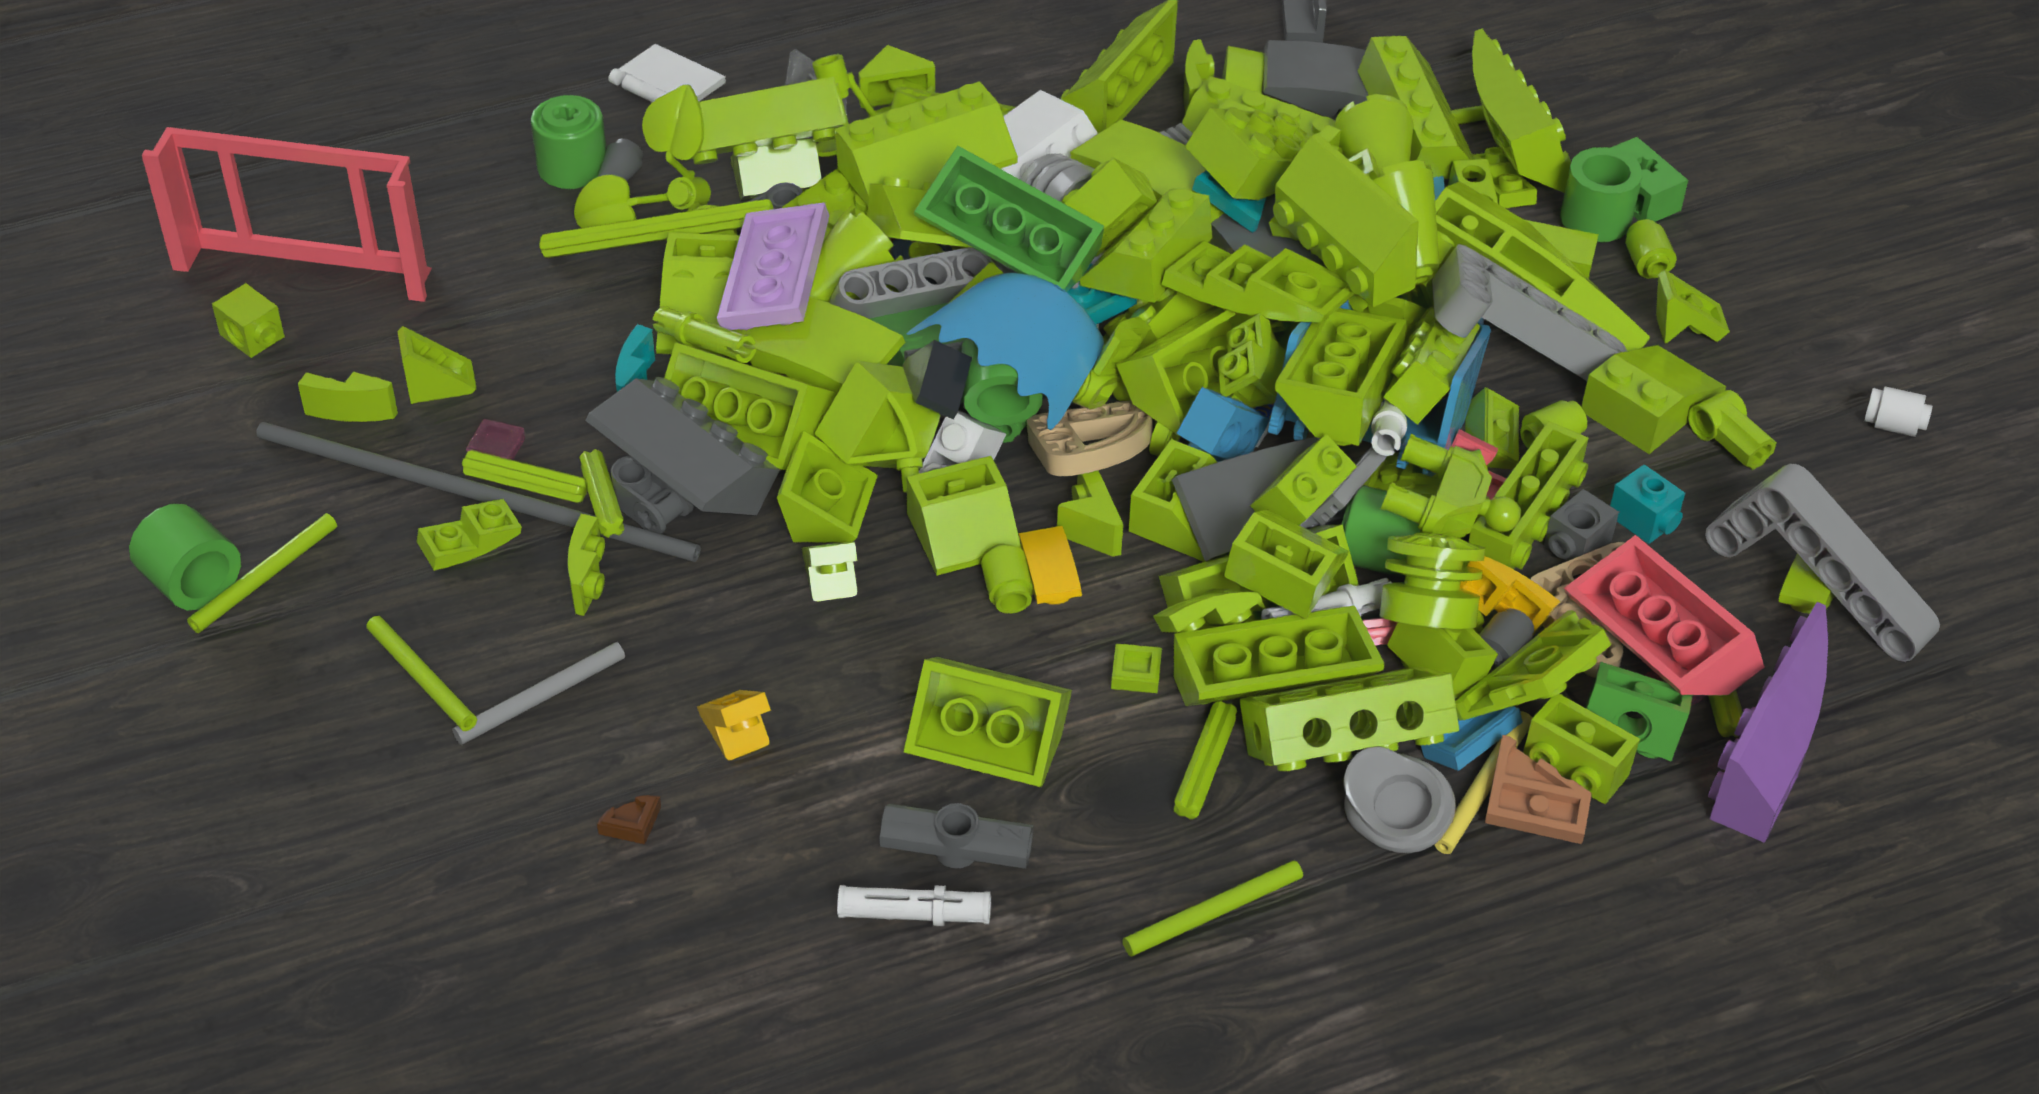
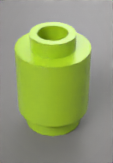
M1650 219L1637 221L1630 226L1627 231L1626 247L1638 273L1644 278L1652 279L1658 278V274L1664 269L1668 272L1671 271L1676 264L1677 257L1664 228Z
M1560 400L1526 415L1522 420L1520 434L1523 443L1529 448L1548 421L1581 434L1587 429V417L1577 402Z
M1008 544L993 547L981 560L989 599L1002 613L1020 612L1031 604V596L1033 595V584L1025 553L1021 548Z

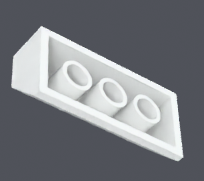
M1040 90L1003 116L1018 156V163L1001 169L1020 179L1023 172L1036 159L1046 154H1063L1071 158L1070 152L1096 136L1098 132L1083 110Z

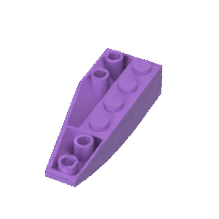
M1816 602L1808 618L1799 617L1790 637V641L1793 643L1791 647L1786 645L1783 647L1774 668L1775 674L1773 677L1768 676L1760 693L1756 708L1752 707L1751 710L1745 708L1735 730V735L1740 736V738H1736L1734 742L1730 740L1727 742L1717 767L1725 770V773L1722 771L1717 773L1708 794L1709 798L1716 800L1710 820L1764 843L1799 775L1820 714L1827 673L1828 632L1826 605Z

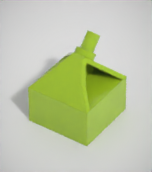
M856 361L814 434L847 465L896 468L900 470L903 492L907 493V477L919 474V469L923 468L922 459L929 452L940 414L915 403L903 367Z

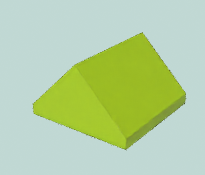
M805 431L798 437L777 495V500L793 542H853L858 536L878 475L864 466L847 465L825 443Z

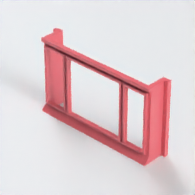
M170 127L165 129L153 151L144 150L142 153L173 270L188 272L201 248L403 273L408 299L425 302L427 298L425 282L432 268L426 264L409 171V156ZM182 147L218 152L237 232L202 228ZM234 154L346 167L363 248L253 234ZM362 169L392 173L387 183L399 252L378 250Z

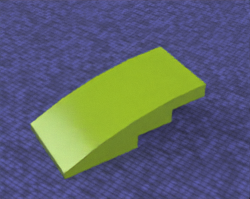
M1124 120L1117 121L1070 152L1071 159L1094 169L1100 164L1115 158L1144 173L1150 182L1156 200L1172 188H1185L1195 192L1192 189L1195 178L1206 170L1185 148L1184 144L1154 130ZM1210 203L1212 223L1223 215L1224 212Z
M1206 241L1201 242L1166 269L1162 285L1198 301L1240 314L1256 316L1260 313L1265 318L1279 321L1322 323L1355 294L1338 274L1287 248L1272 258L1245 244L1233 254H1230Z
M809 297L804 321L794 322L789 325L777 324L754 327L748 330H732L743 335H749L756 341V345L753 346L744 343L746 346L756 348V353L750 360L752 366L774 373L787 374V377L837 393L856 361L887 365L905 344L903 335L864 316Z

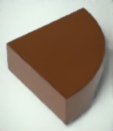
M637 796L633 802L624 804L616 809L611 807L602 815L597 823L598 834L645 845L661 809L660 796Z

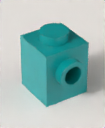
M1643 464L1615 485L1610 506L1619 511L1617 519L1619 524L1650 544L1663 533L1668 535L1678 527L1683 517V513L1680 511L1685 492Z

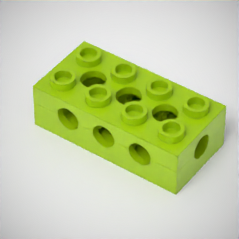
M1421 666L1240 699L1248 755L1264 761L1266 766L1277 765L1278 771L1306 767V759L1323 757L1324 762L1349 760L1353 758L1352 751L1369 747H1383L1396 751L1399 749L1398 742L1415 740L1416 745L1436 744L1444 741V734L1459 731L1451 674Z

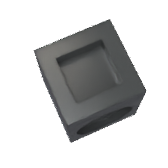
M1582 489L1550 516L1544 547L1552 551L1557 557L1569 561L1606 546L1612 542L1619 511Z

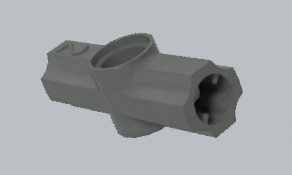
M961 803L946 805L939 811L888 804L885 806L882 817L880 847L936 855L940 863L950 868H964L974 861L1026 869L1031 854L1033 825L978 817L974 809Z

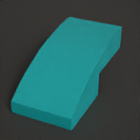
M637 324L625 341L616 366L617 392L635 379L647 380L646 371L655 361L652 329Z

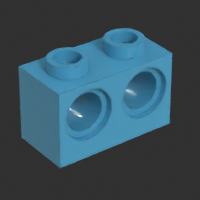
M1202 387L1177 434L1190 441L1188 446L1209 453L1217 462L1252 453L1269 424L1270 418L1238 399L1229 396L1225 397L1218 392Z

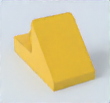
M738 690L697 706L702 720L727 760L736 759L769 745L770 740L760 715L771 711L765 692Z

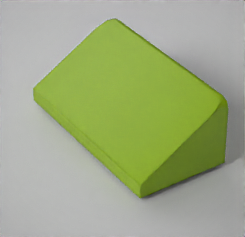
M1485 387L1471 399L1465 419V432L1498 448L1496 456L1487 467L1514 469L1519 462V406Z

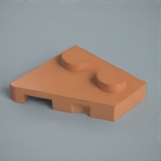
M1502 735L1485 823L1582 844L1592 793L1574 780L1562 777L1555 767L1542 758L1538 762L1533 761L1526 754L1515 748L1516 740L1510 736Z

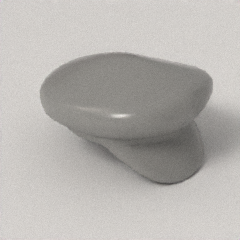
M1369 747L1357 753L1346 769L1344 775V790L1346 793L1344 809L1347 819L1357 832L1383 849L1398 853H1413L1425 850L1441 840L1453 822L1456 804L1451 785L1440 771L1427 762L1409 755L1398 754L1383 747Z

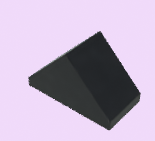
M933 340L906 358L902 366L915 403L954 420L959 410L972 357Z

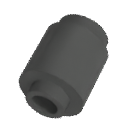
M1512 608L1496 613L1480 632L1479 636L1498 653L1489 673L1533 639L1534 625L1525 613Z

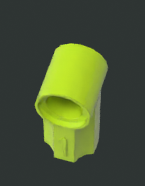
M1725 390L1690 408L1688 420L1695 435L1704 441L1715 438L1751 470L1762 466L1766 459L1774 453L1777 442L1747 417L1746 406L1741 397L1734 391Z

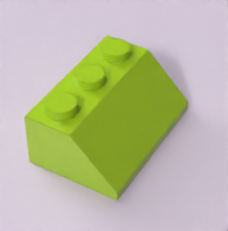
M1185 188L1170 189L1157 200V203L1117 238L1080 279V286L1155 303L1168 288L1162 285L1165 270L1201 242H1209L1212 239L1209 195L1195 193Z
M940 657L924 659L904 753L1042 787L1062 737L1072 690Z

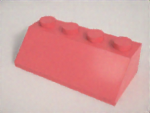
M1636 535L1564 587L1565 593L1681 695H1729L1765 668L1754 632Z

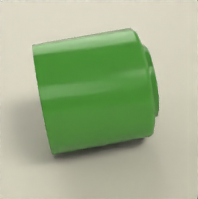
M575 95L553 97L542 102L533 111L531 117L536 164L540 178L549 185L558 188L576 189L585 187L591 180L598 177L607 150L603 115L599 106L590 99Z
M1607 147L1590 148L1578 153L1573 157L1569 168L1560 213L1562 224L1569 229L1599 234L1597 242H1611L1622 238L1630 228L1643 176L1640 164L1632 156L1620 150Z
M965 338L962 343V353L972 357L964 387V407L970 416L982 423L991 425H1013L1026 421L1035 415L1042 406V393L1020 396L1017 391V371L1012 366L1006 364L979 365L977 345L971 339Z
M1363 485L1358 489L1355 497H1352L1349 501L1342 521L1353 565L1405 579V575L1385 568L1387 559H1407L1405 554L1387 550L1389 536H1408L1414 533H1422L1421 529L1418 528L1419 524L1387 510H1381L1380 508L1387 491Z
M169 504L154 510L141 521L133 532L129 545L130 560L136 569L175 606L184 610H200L236 582L241 568L240 553L235 545L198 511L185 504Z

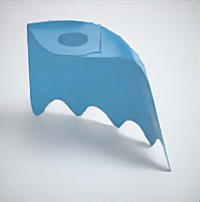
M1021 273L997 274L983 280L923 320L907 333V335H910L929 326L939 324L941 325L939 342L944 343L968 338L977 345L979 365L1006 364L1012 366L1018 373L1017 391L1020 396H1029L1037 393L1047 396L1049 404L1047 426L1049 430L1053 429L1064 416L1096 363L1104 345V338L1094 321L1083 307L1064 289L1037 276Z

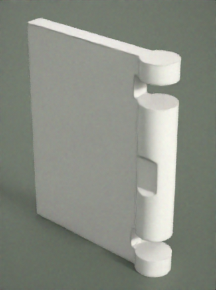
M654 44L621 68L613 69L609 75L611 83L615 85L622 83L623 89L650 102L655 101L657 98L681 85H691L698 101H701L726 83L725 76L657 44Z

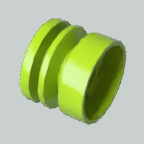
M1414 533L1408 536H1389L1387 550L1405 554L1407 559H1387L1385 568L1405 575L1404 582L1383 585L1379 616L1387 620L1418 626L1448 629L1476 628L1480 596L1460 589V581L1482 579L1483 570L1462 564L1463 561H1484L1485 547L1468 543L1459 537L1443 534Z

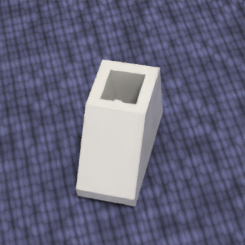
M958 411L954 420L945 417L923 462V468L919 470V474L987 456H992L994 460L1007 434L990 424L978 421L970 416V414Z

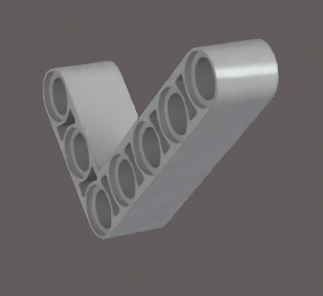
M1458 244L1432 278L1435 317L1445 329L1459 337H1467L1482 317L1586 381L1591 372L1614 354L1627 352L1624 344L1609 332L1465 245Z
M968 247L845 272L831 296L830 303L869 319L949 303L974 278L968 276L963 269L971 271L976 276L992 261L1004 274L1018 272L1008 269L982 252ZM925 277L934 279L938 285L929 283ZM885 284L893 285L899 292L890 291ZM846 292L855 293L860 300L851 299Z
M1788 464L1734 501L1706 529L1705 536L1708 544L1715 552L1724 557L1738 555L1776 529L1884 652L1898 661L1906 662L1912 660L1939 631L1940 623L1933 610L1814 476L1800 465Z

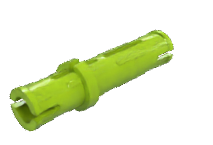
M662 306L653 316L654 321L664 324L655 323L653 324L654 329L659 333L675 337L681 344L691 347L692 345H697L732 358L740 363L749 362L756 353V348L744 345V343L751 346L756 345L753 337L706 322L697 313H681L668 306Z

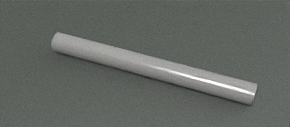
M615 642L477 715V723L471 730L462 731L458 726L452 729L458 743L463 745L623 660L625 653L620 644Z

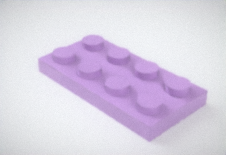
M825 203L746 213L717 315V320L721 327L729 330H748L754 327L777 324L789 325L794 322L804 321L829 220V213Z

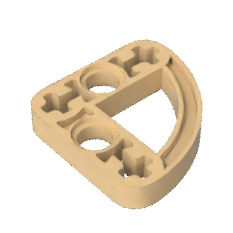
M1132 401L1104 404L1091 410L1085 407L1069 409L1065 412L1059 423L1051 430L1047 426L1048 413L1034 415L1027 419L1028 442L1047 472L1055 476H1073L1089 473L1124 462L1143 451L1151 442L1153 434L1152 417L1133 405ZM1104 439L1088 445L1083 444L1084 441Z

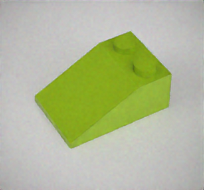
M885 177L884 185L870 184L867 216L887 237L973 248L914 215L915 209L932 183L924 182L923 190L908 188V179Z
M1659 345L1614 354L1591 372L1587 380L1582 409L1593 420L1644 452L1651 454L1689 422L1688 412L1691 407L1725 391L1726 386Z

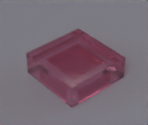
M483 419L467 445L466 451L475 450L513 460L525 440L524 428Z

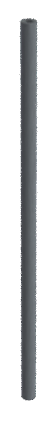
M261 422L257 428L256 434L259 439L481 502L504 499L513 511L575 528L581 513L595 516L270 423ZM624 523L625 529L621 535L612 534L609 537L692 562L698 560L701 546Z

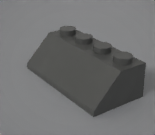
M656 377L655 381L635 379L589 412L585 420L701 511L757 515L780 469L766 460L768 454L764 450L753 444L741 441L736 437L738 432L735 428L724 422L713 420L707 415L709 410L704 405L692 399H685L678 393L680 388L665 378Z

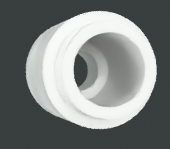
M1884 386V390L1873 388L1864 421L1875 423L1874 428L1915 437L1918 429H1927L1932 405L1924 404L1926 395Z

